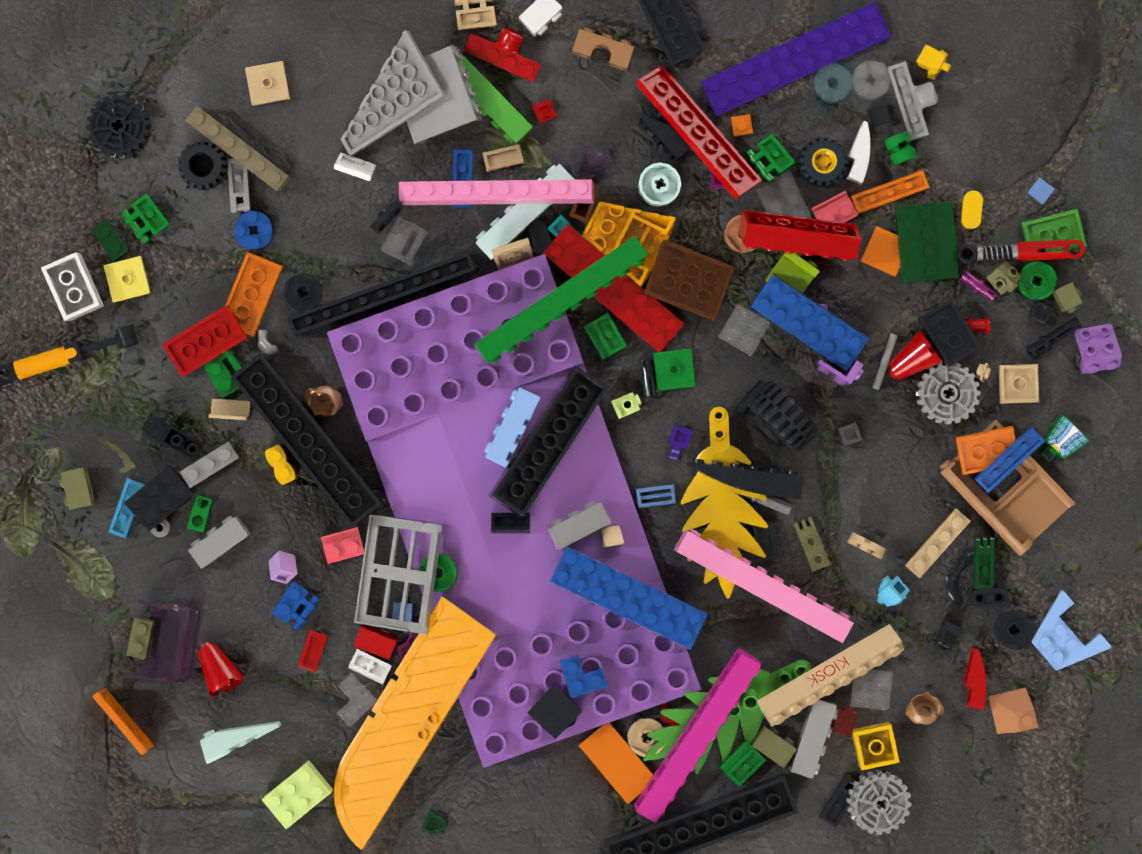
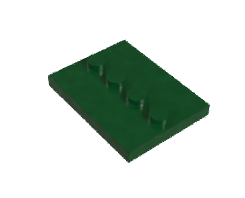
M953 202L895 206L901 283L959 278Z

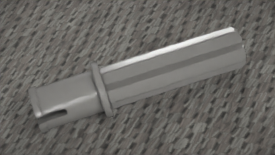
M765 495L766 501L743 496L750 499L752 503L755 501L786 515L792 509L791 504L769 495Z

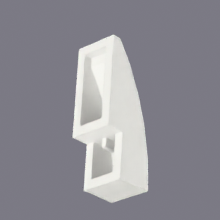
M866 121L862 122L847 156V159L854 162L846 179L859 185L863 183L870 157V132L868 122Z

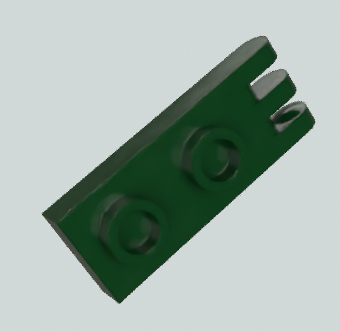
M981 537V545L980 538H974V589L994 588V537H988V544L987 538Z

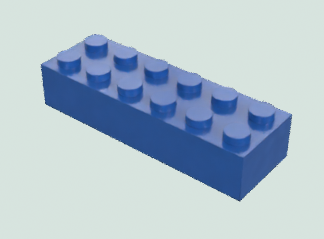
M772 273L751 304L753 309L845 371L849 369L869 340L866 335L774 273Z

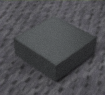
M856 422L837 428L843 446L862 440Z

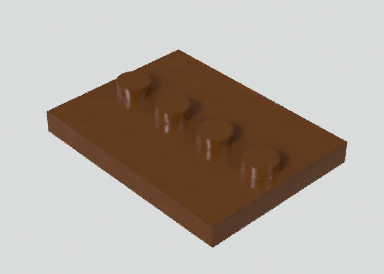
M663 240L643 294L715 321L735 267L670 241Z

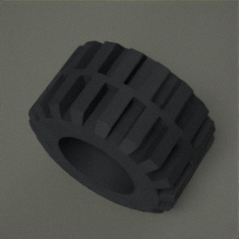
M195 141L192 145L188 144L186 146L187 149L181 151V158L178 157L179 165L177 167L180 171V177L183 178L186 184L197 190L210 191L209 189H216L217 185H221L223 179L227 177L228 166L224 152L213 143L206 141ZM202 155L210 156L214 163L212 172L205 177H199L193 171L194 161Z

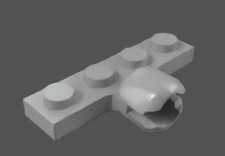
M906 61L887 67L911 141L929 135L922 110L938 102L934 85L928 82L914 86Z

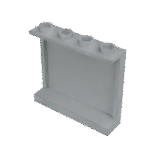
M449 46L424 56L445 96L407 120L414 144H422L427 142V139L470 122L482 120L481 107L478 103L476 104L474 98L476 96L475 90L468 81V70L461 61L463 59L462 53L455 46Z

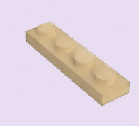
M955 508L909 559L905 566L918 578H921L970 523V520Z

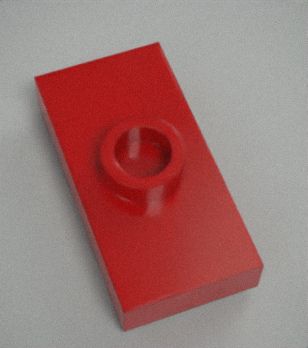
M309 630L298 667L317 672L328 635Z

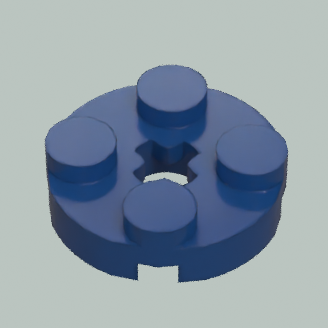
M249 211L241 215L236 221L234 234L237 241L243 247L252 250L266 247L272 240V222L263 213ZM251 226H258L257 231L259 233L257 235L249 234Z

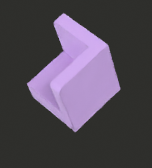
M278 551L269 560L271 580L287 584L297 575L295 555Z

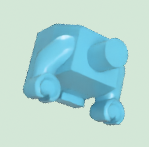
M886 576L882 579L878 589L877 601L879 604L884 603L887 607L901 604L907 598L906 594L910 590L905 584H902L903 582L898 576L893 580Z

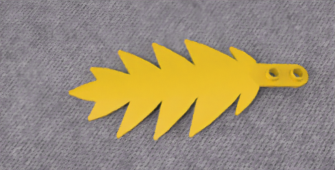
M715 407L709 415L710 447L704 449L696 459L704 460L705 464H711L712 461L723 462V466L730 467L731 463L739 464L737 461L751 465V461L744 453L730 446L729 415L727 410L723 407ZM721 413L722 418L717 419L715 415ZM722 432L723 436L721 438L716 437V433ZM698 472L688 486L680 503L683 505L705 496L707 497L687 520L682 532L709 524L700 536L701 539L705 541L708 538L718 543L717 548L731 550L734 552L733 556L739 560L743 556L738 548L765 558L766 555L759 544L739 522L766 529L768 525L739 495L764 501L767 500L766 496L722 484ZM706 568L704 584L718 576L721 588L726 598L729 599L735 584Z

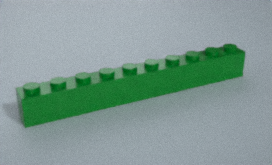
M636 236L632 237L474 343V347L486 364L488 362L494 364L502 358L500 354L505 351L509 354L518 348L516 345L518 342L523 340L525 343L534 337L532 334L537 329L540 332L550 326L549 321L554 318L558 321L566 315L564 311L569 308L573 311L582 305L580 302L582 299L587 297L589 300L598 294L596 291L601 286L604 289L614 283L613 278L616 276L622 278L630 272L628 268L633 265L637 268L646 262L644 258L648 254Z

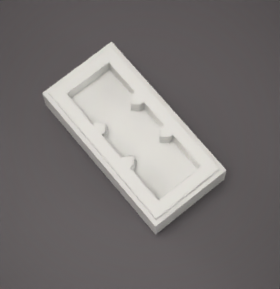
M340 152L334 169L370 181L377 165Z

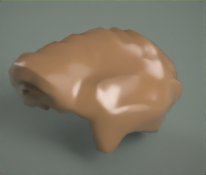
M321 386L315 389L308 388L304 394L305 404L312 410L315 416H332L344 405L341 393L330 386Z
M925 692L924 694H917L911 699L905 714L916 724L929 725L936 721L939 715H943L944 707L938 698L931 696L929 692Z

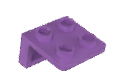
M1111 324L1075 330L1074 335L1082 357L1080 364L1082 374L1095 373L1106 369L1113 370L1120 367L1122 353Z
M822 360L816 362V365L819 366L817 368L818 371L825 375L831 374L834 376L833 380L841 386L845 384L850 385L853 380H858L864 371L861 369L863 364L859 361H854L845 375Z

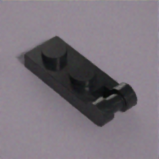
M846 772L819 815V818L836 828L846 813L847 807L850 806L846 799L851 794L848 793L849 790L845 787L848 783L854 787L852 783L854 781L858 782L860 779H855L851 773Z

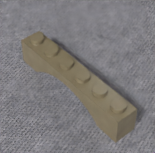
M198 106L194 108L185 120L278 193L290 181L291 178Z

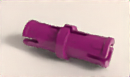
M968 270L960 277V280L972 287L975 293L979 292L990 302L998 293V291L984 283L985 280L977 278Z

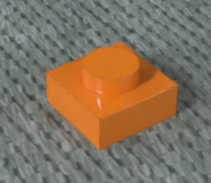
M750 114L731 117L734 137L753 134Z

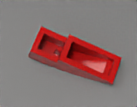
M972 647L963 680V685L970 687L965 705L984 710L986 699L985 669L979 650Z

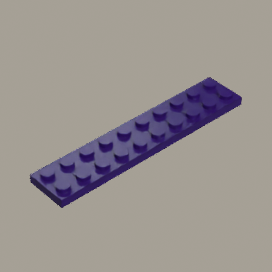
M873 2L701 81V84L716 117L889 39L891 34L876 2Z

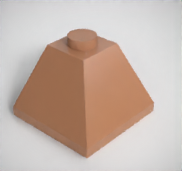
M1026 688L988 696L997 734L1022 732L1038 728L1035 711Z

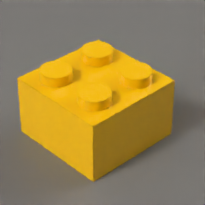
M889 722L851 730L858 765L861 770L899 763L893 729Z

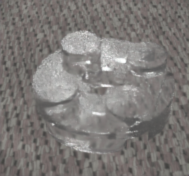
M871 60L861 63L855 69L851 83L853 90L859 96L867 100H874L880 98L888 90L891 79L883 63ZM869 75H872L873 78H876V81L873 83V85H870L869 82H866V79L869 78Z

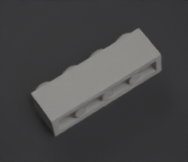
M819 699L815 704L810 705L796 746L797 750L789 767L791 772L812 779L814 774H818L820 769L818 761L820 756L823 757L825 754L826 746L824 743L826 738H830L832 732L830 725L838 714L835 703Z

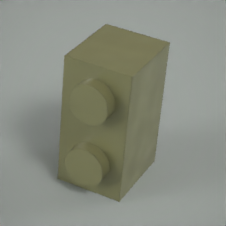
M87 467L61 472L59 481L61 487L65 490L66 495L63 498L65 506L69 507V510L95 504Z
M141 616L134 618L126 656L140 659L149 658L157 620Z
M764 725L751 744L784 768L797 750L793 746L795 742L787 736L785 738L779 736V731L773 726L767 727Z

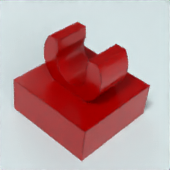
M550 99L532 106L539 124L557 118Z

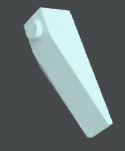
M280 721L221 729L216 732L212 729L204 733V738L200 740L206 763L209 764L229 754L234 748L242 747L251 742L252 739H257L281 726Z

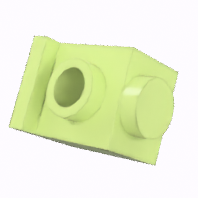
M633 392L611 401L619 419L640 410L639 406L642 405L638 394L634 395ZM625 401L631 402L630 408L624 407Z

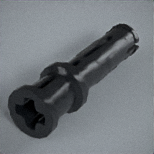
M1073 317L1047 336H1040L1039 340L1033 344L1026 345L1025 348L1031 358L1036 360L1040 354L1050 351L1052 345L1082 327L1076 317Z

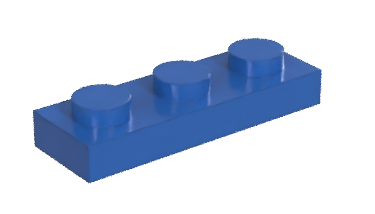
M454 149L453 181H472L473 150ZM452 205V208H472V205Z

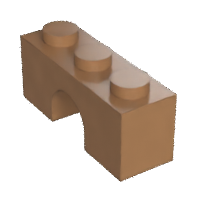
M589 28L579 29L572 54L591 59L594 50L605 48L611 55L609 66L627 71L634 50L631 42L626 40L615 41L612 36L594 34L595 31Z

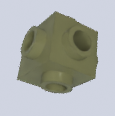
M1007 260L986 277L993 288L1001 295L1007 290L1009 292L1013 291L1018 286L1016 282L1021 278L1018 271Z

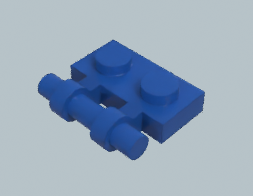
M293 581L272 611V614L285 623H288L291 618L295 619L296 622L292 627L299 631L302 625L305 626L307 623L306 619L310 613L317 608L316 604L320 599L313 595L309 601L305 598L309 591ZM302 603L306 607L299 615L296 611Z

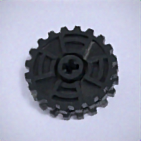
M113 94L112 98L104 97L103 102L97 101V107L90 110L92 115L87 116V121L90 122V125L86 126L87 131L91 132L88 135L89 139L95 141L93 145L100 149V152L107 155L109 153V156L112 158H116L118 155V157L123 159L127 154L132 157L136 150L138 152L142 151L141 146L143 144L147 145L148 141L146 138L151 136L148 128L152 127L151 122L147 120L150 116L144 111L145 108L138 104V101L134 98L129 99L127 95H122L120 98L117 94ZM122 124L123 128L117 129L115 126Z

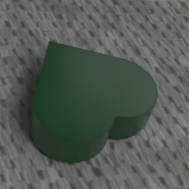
M430 810L423 823V831L426 834L444 831L447 827L446 818Z

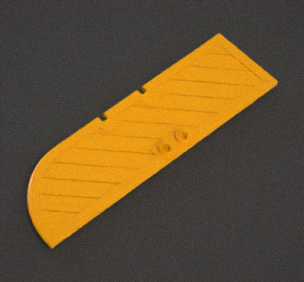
M443 596L430 614L428 633H419L395 671V674L399 677L398 680L390 679L372 708V711L376 713L375 717L367 716L342 757L336 772L334 783L336 812L344 831L361 850L367 845L497 636Z

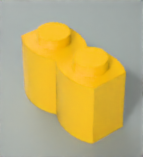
M275 445L265 451L266 459L274 468V474L279 483L285 485L298 478L296 468L289 462L288 453L282 445Z

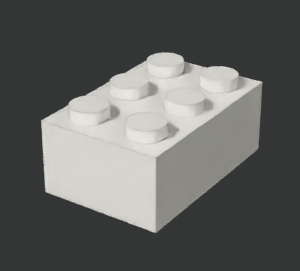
M75 252L41 267L64 321L70 322L104 307L80 253Z

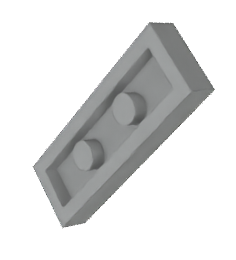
M230 441L180 471L189 488H192L240 457Z

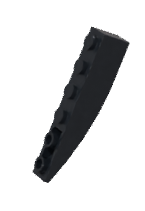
M694 458L693 462H687L686 464L704 476L743 491L801 500L803 476H798V472L787 471L786 474H780L779 469L768 468V472L760 471L761 467L756 466L742 469L741 464L733 463L730 464V467L723 466V462L712 461L711 464H704V460Z

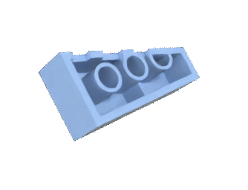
M520 387L518 391L514 389L510 400L513 402L510 408H505L501 416L504 420L501 425L497 424L493 432L495 438L493 442L488 443L484 451L487 453L485 458L503 467L508 466L541 397Z

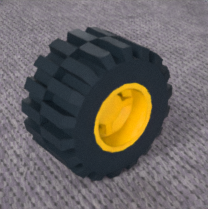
M819 137L808 142L801 149L797 159L799 160L797 166L800 168V175L804 176L806 182L809 181L811 185H818V187L828 186L837 182L843 177V173L847 170L846 165L848 164V160H846L848 155L847 152H844L843 145H839L837 140H831L829 137Z

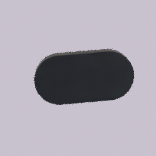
M534 220L528 226V233L535 252L540 256L543 255V252L552 243V239L546 224L541 220Z

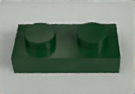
M108 219L91 230L113 262L130 251Z

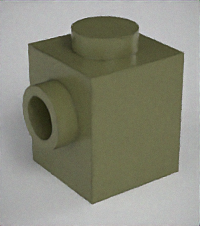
M1073 282L1054 290L1052 293L1061 312L1068 311L1069 314L1079 309L1078 305L1083 303L1081 300L1083 298L1082 293L1078 288H1075Z

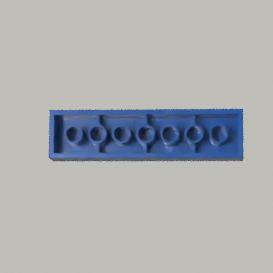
M566 547L550 580L552 584L689 650L692 649L708 616L707 613L569 547Z

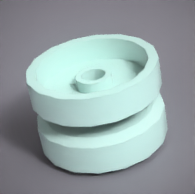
M655 163L645 168L640 175L638 184L639 194L642 199L654 207H664L674 202L681 188L678 172L675 168L665 163ZM658 182L663 184V187L660 189L656 188V183Z

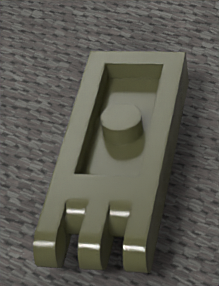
M808 517L809 526L806 525L804 519L801 520L803 526L801 529L797 522L793 524L813 572L830 565L814 521L812 517Z

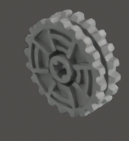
M942 363L935 365L936 368H928V373L921 375L922 382L917 383V386L920 387L919 391H916V395L919 396L917 404L922 405V413L927 412V418H935L936 423L944 421L945 424H951L952 421L960 423L961 418L963 420L969 418L968 413H974V405L979 404V400H977V396L980 395V391L977 390L979 382L974 381L976 377L974 373L969 374V369L967 367L961 368L959 363L950 368H947L945 364L943 366ZM950 388L952 396H948L946 398V394H943L944 390H948Z
M870 770L867 771L866 776L861 774L859 776L860 780L852 783L854 787L849 789L848 793L851 795L846 799V802L850 804L847 810L851 812V819L870 834L876 832L877 835H882L883 831L889 834L891 829L897 830L899 828L898 824H904V817L910 814L907 809L911 807L912 803L908 801L911 797V794L906 792L908 787L902 783L901 779L892 775L889 771L882 773L881 770H876L873 773Z

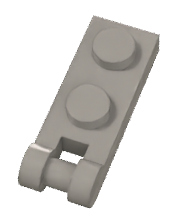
M227 159L231 213H238V211L242 210L249 212L251 211L248 169L235 159ZM243 197L244 203H237V198Z

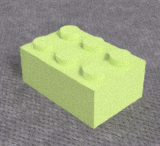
M308 760L265 795L262 801L283 827L287 829L327 797L333 789Z

